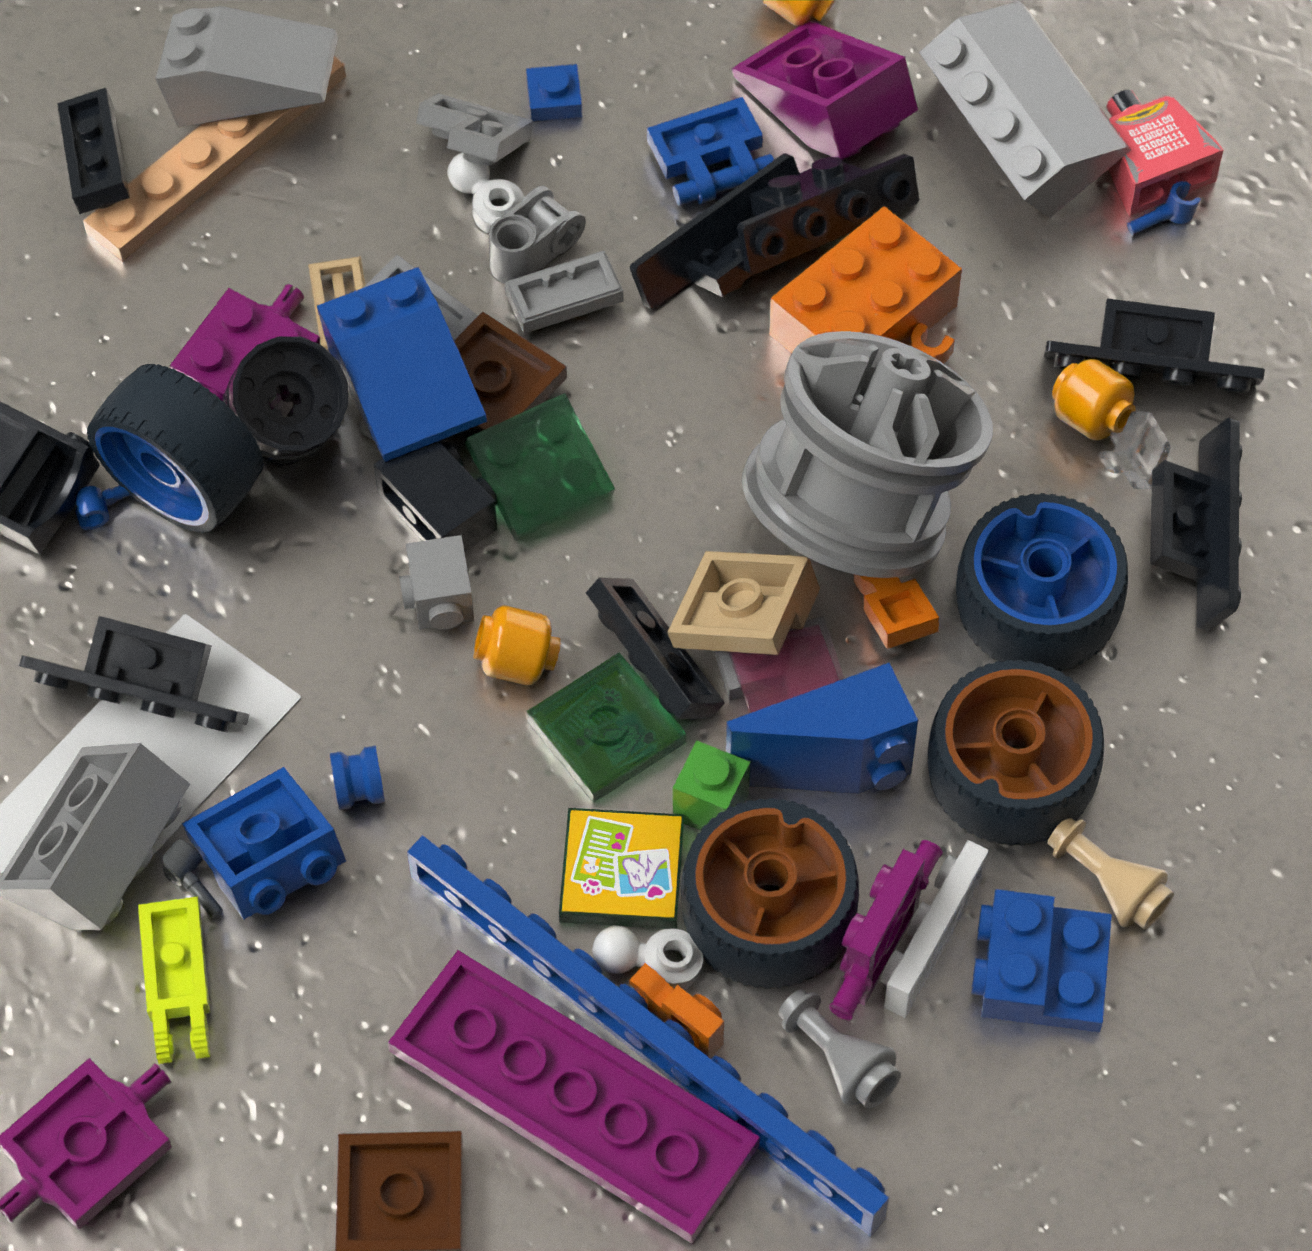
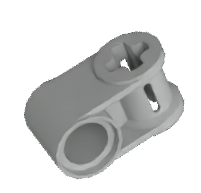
M539 186L533 189L518 205L504 216L495 220L490 227L489 265L491 274L496 280L504 283L538 272L559 254L565 253L576 244L585 229V217L577 211L569 212L554 200L553 192L547 187Z

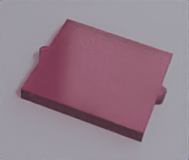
M819 625L789 631L778 655L728 652L749 713L839 681Z

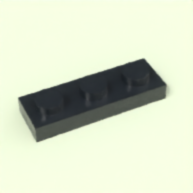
M105 87L57 103L71 194L79 214L98 208H107L116 202L130 198L114 105L107 88Z
M598 577L586 594L597 608L598 617L602 624L614 632L627 649L628 658L632 665L645 674L657 690L661 705L670 714L676 716L677 719L712 718L725 702L686 649L673 647L668 635L669 626L634 579Z

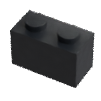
M437 441L385 462L382 458L374 463L378 494L422 541L462 535L464 552H466L497 530L495 506L498 504V499L495 492L482 477L474 479L464 468L459 453L449 442L444 441L440 443Z

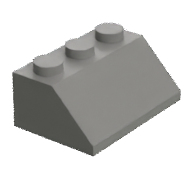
M141 743L82 747L0 876V896L72 930H102L121 910L123 905L121 897L132 879L139 875L149 864L153 854L151 848L162 830L168 827L179 815L182 808L180 801L190 783Z

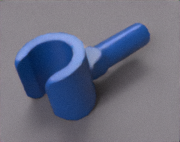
M1186 181L1177 182L1172 186L1165 204L1127 223L1128 231L1131 235H1134L1168 219L1174 223L1186 224L1192 220L1201 198L1198 197L1192 201H1184L1191 184Z
M119 485L101 491L96 486H86L80 489L75 499L77 504L75 512L80 527L84 530H92L105 525L110 518L107 506L129 496V492Z

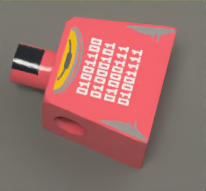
M1129 89L1122 90L1111 97L1106 105L1108 112L1112 116L1109 118V121L1131 151L1108 170L1129 216L1165 203L1172 186L1177 182H1189L1191 186L1188 193L1217 181L1223 148L1174 97L1164 96L1144 105L1141 104L1134 92Z

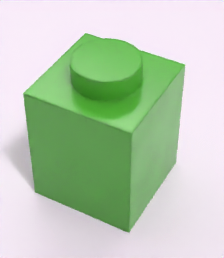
M696 740L672 788L673 816L682 817L681 823L701 831L703 826L707 825L712 818L717 817V814L721 811L724 812L727 808L734 807L738 803H745L749 795L750 761Z

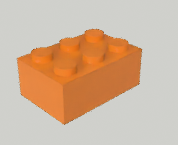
M884 206L771 297L769 335L791 354L806 339L815 335L836 331L874 334L910 346L912 332L919 322L928 326L929 330L958 306L962 268Z

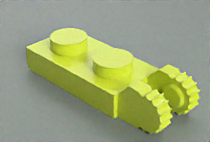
M198 896L138 905L146 1005L150 1022H153L158 1063L165 1064L172 1063L174 1041L168 1019L190 1016L191 1019L190 1042L196 1059L210 1057L209 1031L206 1014L210 1013L201 909Z

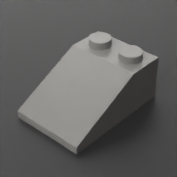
M224 6L207 9L191 8L172 16L156 81L178 128L323 103L325 101L338 36L335 29Z

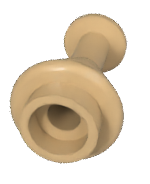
M1072 818L1063 820L1052 832L1047 842L1054 849L1052 855L1059 859L1066 853H1069L1097 876L1122 927H1129L1136 922L1143 929L1149 928L1163 914L1174 897V892L1165 886L1168 880V873L1162 869L1111 858L1082 835L1086 827V822L1083 819L1077 822Z

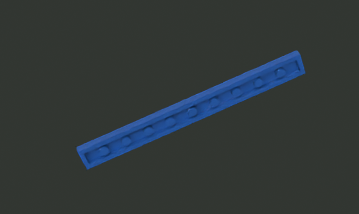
M422 835L407 851L412 879L674 1084L760 1137L758 1149L864 1233L871 1237L885 1221L889 1197L884 1194V1186L873 1174L861 1167L853 1170L836 1157L837 1152L824 1136L814 1130L804 1132L788 1119L789 1115L786 1109L775 1098L763 1092L758 1096L740 1082L741 1077L739 1073L726 1060L719 1056H713L710 1059L693 1046V1038L681 1025L673 1020H667L665 1023L647 1010V1003L637 991L626 984H621L619 987L601 974V967L588 953L579 948L572 952L558 941L555 931L543 918L534 913H530L527 917L511 904L510 896L499 884L488 878L482 882L469 872L466 862L454 849L445 844L437 847Z

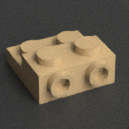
M705 551L668 630L673 647L778 655L789 629H803L820 590L810 558L792 555Z

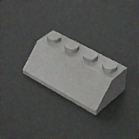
M1020 1L957 18L919 52L1022 198L1049 218L1054 216L1131 151L1036 20Z

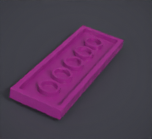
M460 950L456 951L388 1041L389 1052L691 1244L760 1145V1137Z

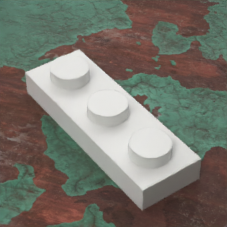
M967 840L958 858L948 855L943 862L934 883V887L940 890L931 906L924 902L920 904L908 928L907 934L913 938L905 953L895 950L884 968L880 979L881 983L887 985L884 1008L906 1018L985 876L988 849Z

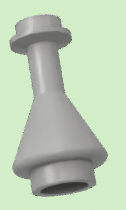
M801 989L791 994L779 1010V1016L783 1019L782 1027L788 1033L795 1032L801 1028L825 1051L842 1102L846 1105L862 1103L866 1108H873L882 1103L896 1088L901 1077V1073L895 1068L897 1060L895 1050L891 1047L840 1033L817 1011L821 1003V998L817 993L812 992L808 994L805 990Z

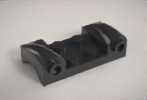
M1 401L0 534L41 555L46 545L76 505L77 493L80 489L89 485L100 464L86 439L72 432H68L65 435Z

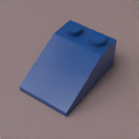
M419 267L317 305L328 350L339 361L348 382V390L385 462L487 422L486 413L441 309Z
M886 663L727 721L726 752L750 761L749 787L855 794L873 788L886 790L900 784L912 773L918 718L890 663Z

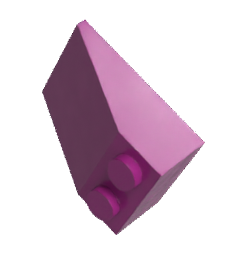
M808 21L731 68L734 78L808 147L831 157L844 159L854 156L864 145L881 134L896 129L901 121L918 111L905 56L812 21Z

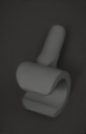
M178 839L163 855L164 875L172 883L178 886L183 885L194 897L198 896L200 905L210 918L213 919L220 915L223 909L200 882V879L193 874V871L203 861L202 857L191 845Z

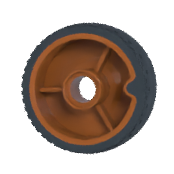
M997 661L994 664L988 663L984 667H978L973 672H968L965 677H961L956 684L954 683L945 694L934 716L929 735L928 770L931 786L935 797L938 799V803L940 806H943L944 812L950 816V819L954 822L956 821L958 826L966 829L968 833H973L980 839L984 838L989 842L994 841L1002 845L1004 843L1013 846L1014 844H1019L1021 846L1028 843L1030 845L1035 844L1038 841L1043 842L1050 837L1063 820L1072 818L1074 821H1077L1095 793L1103 767L1104 734L1101 718L1098 716V710L1094 706V702L1091 698L1089 699L1087 692L1082 690L1081 686L1075 683L1072 678L1065 676L1061 671L1054 670L1053 667L1044 666L1042 663L1036 664L1033 661ZM1013 745H1014V746L1022 747V748H1024V749H1016V748H1012V747H1010V746H1013Z
M761 798L756 801L741 802L734 807L727 808L724 812L721 811L717 814V817L712 818L707 825H704L701 832L697 834L684 863L681 879V908L687 932L703 953V958L709 966L711 965L716 972L722 973L724 977H729L732 981L741 982L746 986L752 985L754 988L765 987V989L776 987L777 989L782 988V986L790 987L796 983L800 984L804 980H810L813 976L819 975L823 969H827L837 959L839 953L844 949V946H842L844 935L853 917L858 912L859 877L850 845H848L841 831L838 828L836 829L834 823L828 821L826 816L820 815L816 810L810 809L804 804H797L795 801L789 802L786 799L775 800V798L764 800ZM776 885L781 889L771 892L764 891L759 886Z

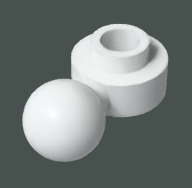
M462 152L456 155L450 162L448 177L452 186L458 191L474 194L473 219L482 231L489 234L490 227L494 221L504 216L525 197L521 189L510 181L501 179L489 181V166L465 160ZM503 199L508 203L504 206H495L491 204V201Z
M613 926L601 931L593 944V957L604 971L612 974H621L629 971L634 966L642 967L646 963L658 972L671 987L675 988L678 985L684 990L694 984L703 963V953L696 946L690 934L680 929L670 928L658 931L650 937L647 943H641L629 929ZM676 950L681 953L684 960L680 962L669 961L665 957L664 952Z

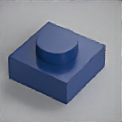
M577 64L526 68L530 115L533 122L582 117V101Z

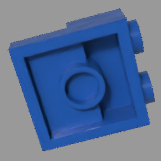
M284 767L182 823L188 839L211 868L220 889L244 920L255 913L267 915L277 911L283 905L287 895L308 883L321 885L328 882L335 875L337 867L347 862L334 828Z
M995 889L993 904H981L977 940L988 941L986 960L975 959L971 994L983 996L981 1017L1101 1032L1112 914L1054 907L1055 896Z

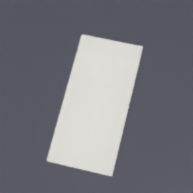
M184 614L168 630L167 634L212 645L198 701L250 714L247 725L231 722L227 733L194 724L197 713L176 708L174 718L140 710L143 699L123 694L120 704L101 700L0 804V873L4 872L82 747L141 743L190 783L180 801L182 808L179 815L168 827L162 830L152 846L153 856L179 829L182 823L194 813L300 700L301 696L193 618Z

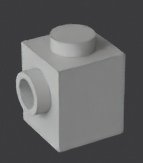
M462 535L407 543L406 550L410 575L399 576L404 609L416 608L419 629L433 627L444 630L454 628L463 622L475 621Z

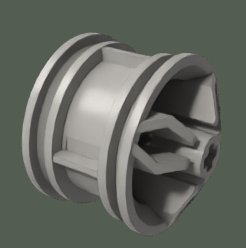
M851 331L828 332L806 339L794 349L785 369V385L780 399L784 419L778 421L766 431L760 444L752 450L742 473V488L745 498L756 517L773 535L795 551L820 564L846 573L867 577L890 578L916 573L926 568L936 559L945 541L946 524L951 513V501L948 491L958 487L967 479L972 468L982 460L989 448L993 437V424L990 413L981 397L959 374L936 358L912 346L874 334Z

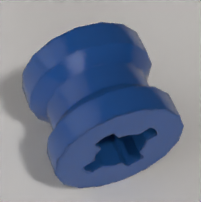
M376 745L364 747L360 754L347 756L341 751L330 753L339 810L350 809L355 802L368 800L372 804L385 803Z

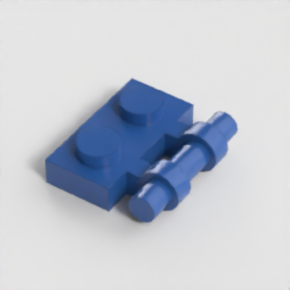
M743 97L647 128V142L666 179L684 173L689 178V181L673 186V194L679 206L695 200L699 204L716 199V193L739 186L774 161L771 154L753 159L750 154L751 151L763 148V134ZM730 159L733 165L713 173H709L706 167Z

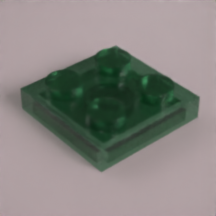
M565 393L468 437L465 443L482 478L495 492L498 499L497 507L515 540L609 497L615 491L613 483Z

